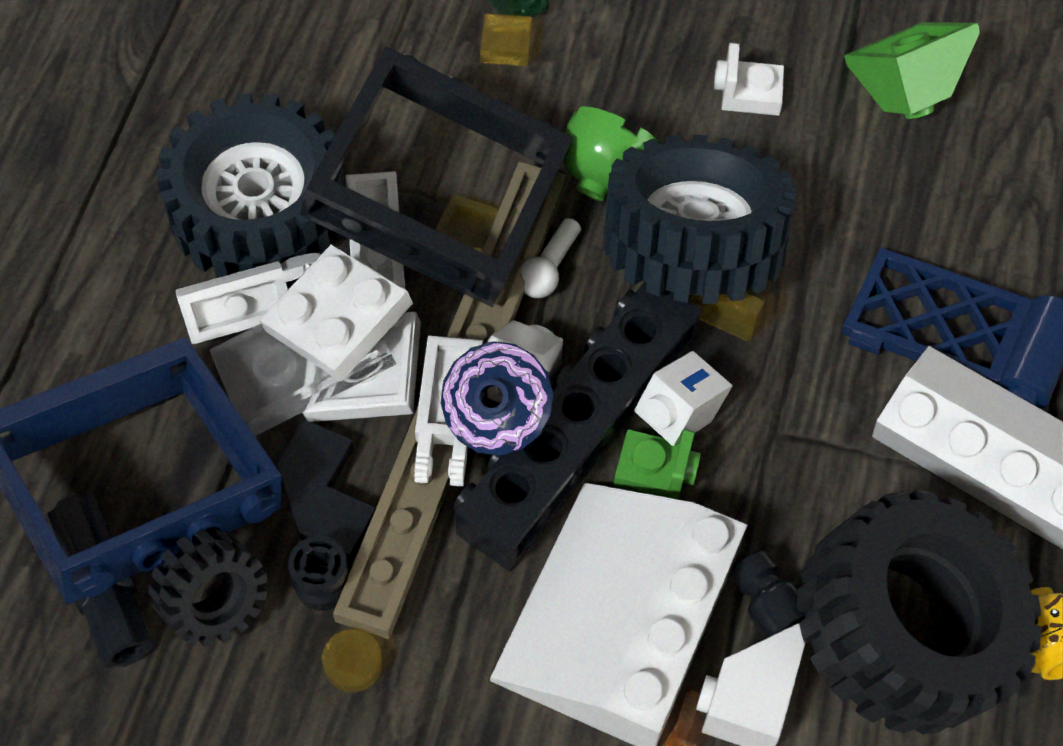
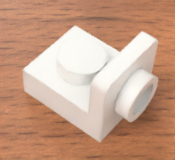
M729 43L726 61L717 60L714 89L723 90L721 110L779 116L782 106L784 66L738 61L739 44Z

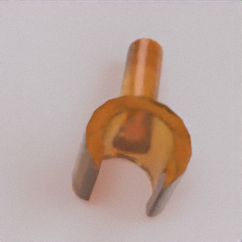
M691 690L686 692L677 724H675L674 730L667 737L664 746H697L686 738L691 731L696 714V707L700 697L698 692Z

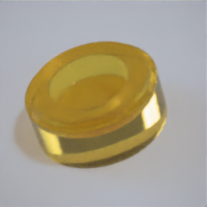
M348 629L337 633L327 642L322 654V663L327 679L334 687L345 692H359L369 688L376 682L382 671L383 660L380 646L373 636L362 630Z

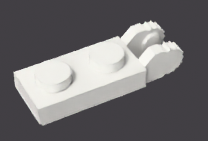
M315 252L287 259L282 264L277 261L176 289V296L191 343H201L262 325L259 320L288 290L286 282L299 279L321 256L320 253L317 254Z
M428 336L415 428L416 442H418L414 475L415 482L428 483L433 469V444L453 445L452 458L449 460L448 467L450 485H464L468 446L459 442L446 425L440 401L443 380L453 362L471 347L482 345L483 340Z

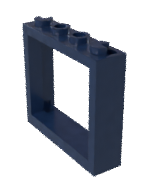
M186 337L0 408V434L9 431L8 435L0 437V488L66 605L84 597L100 595L119 581L139 572L153 571L155 566H162L165 563L161 558L162 554L167 549L174 555L181 549L176 541L184 536L194 543L196 531L205 530L212 536L215 529L221 530L226 534L248 523L261 522L274 511L281 509L280 472ZM178 365L177 368L171 370V366ZM184 393L242 481L67 557L12 461Z

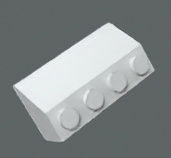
M928 346L905 375L877 419L872 437L1063 549V422Z

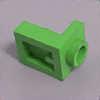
M627 429L613 487L679 500L682 483L694 485L701 453L691 451L695 432L684 429L681 442L672 446L664 438Z

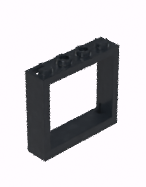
M385 46L305 190L300 215L493 308L573 137L559 131L550 123L541 122L514 109L503 100L494 99L467 86L456 77L446 76L420 63L411 55L399 53ZM384 88L543 165L498 260L333 181Z

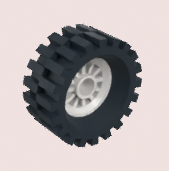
M251 93L237 94L238 105L226 107L224 99L220 98L210 102L211 114L204 116L196 109L187 115L189 129L186 131L176 125L169 134L172 148L162 146L158 157L162 169H157V183L171 230L184 256L186 257L191 254L194 266L204 273L212 264L216 278L234 272H241L277 261L282 264L287 259L315 252L322 255L330 246L329 237L336 240L339 239L340 234L300 215L305 190L335 136L331 129L325 131L324 120L316 112H313L306 118L304 105L291 99L287 107L282 108L279 95L265 93L263 103H253ZM341 166L333 181L345 186Z
M693 134V141H682L680 135L666 136L665 144L660 145L654 138L643 142L644 151L642 152L634 147H630L623 152V160L616 158L612 164L611 173H609L604 228L605 255H610L609 264L615 271L625 269L624 279L634 286L641 281L647 282L646 292L656 296H660L664 290L674 292V301L688 303L689 295L702 296L703 304L718 303L719 295L726 294L732 302L745 299L746 288L757 294L766 289L767 280L775 282L780 276L781 267L784 268L796 198V187L791 185V175L787 170L778 171L779 162L773 157L769 156L759 159V149L747 145L740 150L734 148L735 140L722 137L718 144L707 142V135Z

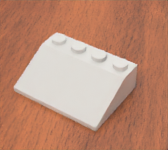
M584 483L490 677V681L634 746H657L736 559L747 524L693 502Z

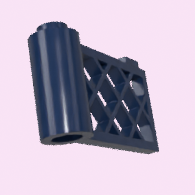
M880 247L843 325L842 334L850 337L849 345L876 355L879 354L882 348L917 361L928 346L917 343L910 331L934 324L943 342L930 347L1039 409L1043 410L1046 408L1063 368L1062 298L1047 295L1029 299ZM886 267L906 274L911 284L888 291L880 276ZM942 287L955 291L961 302L938 309L929 291ZM874 289H875L877 295L871 297V295H872V293H873V291H874ZM918 296L927 313L904 320L895 302ZM995 305L1012 311L1013 315L1010 321L989 327L979 309ZM884 306L893 324L878 329L859 321L864 312ZM968 313L977 331L954 338L945 320ZM1003 336L1002 341L999 345L996 338ZM984 342L994 358L990 369L967 361L961 349Z

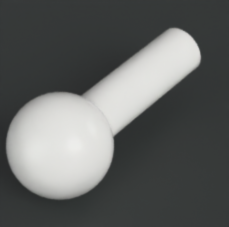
M570 218L564 219L540 257H532L524 262L521 267V275L525 280L524 293L532 298H544L556 289L559 281L557 267L581 231L578 222Z

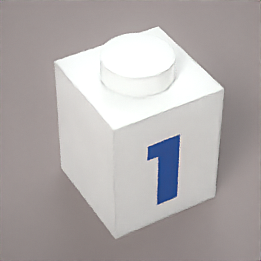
M691 351L653 374L634 411L672 446H675L681 442L684 429L697 432L712 422L733 385L694 351Z

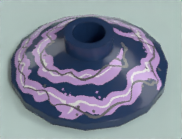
M492 341L471 347L453 362L443 380L440 403L446 425L459 442L478 453L502 456L523 450L541 435L551 417L554 393L549 374L535 355L515 344ZM490 387H499L503 394L502 402L495 408L487 407L483 399L484 393Z

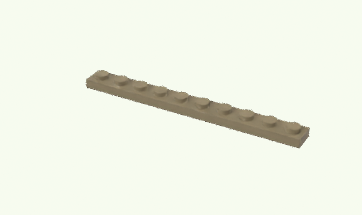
M518 162L482 253L497 260L499 259L541 170L540 167ZM557 172L493 308L464 294L447 337L483 340V344L488 343L491 335L515 319L524 296L525 280L521 275V267L528 259L539 257L566 188V174ZM418 408L333 612L335 622L389 640L450 486L448 467L449 460L452 458L453 445L433 444V469L428 483L414 481L418 445L415 437Z

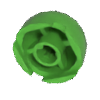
M582 106L579 107L578 111H574L567 125L565 134L573 137L564 156L563 163L569 174L579 181L576 187L579 192L592 199L604 201L608 192L609 173H611L612 164L616 158L623 160V152L630 147H634L641 152L644 151L643 142L653 138L660 145L662 143L641 127L636 136L628 129L622 127L626 119L598 108Z

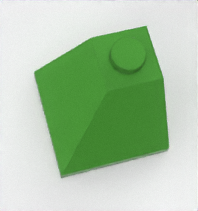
M921 22L848 53L844 57L846 65L884 112L901 113L905 115L906 119H913L930 114L934 111V104L952 96L980 34L978 23Z

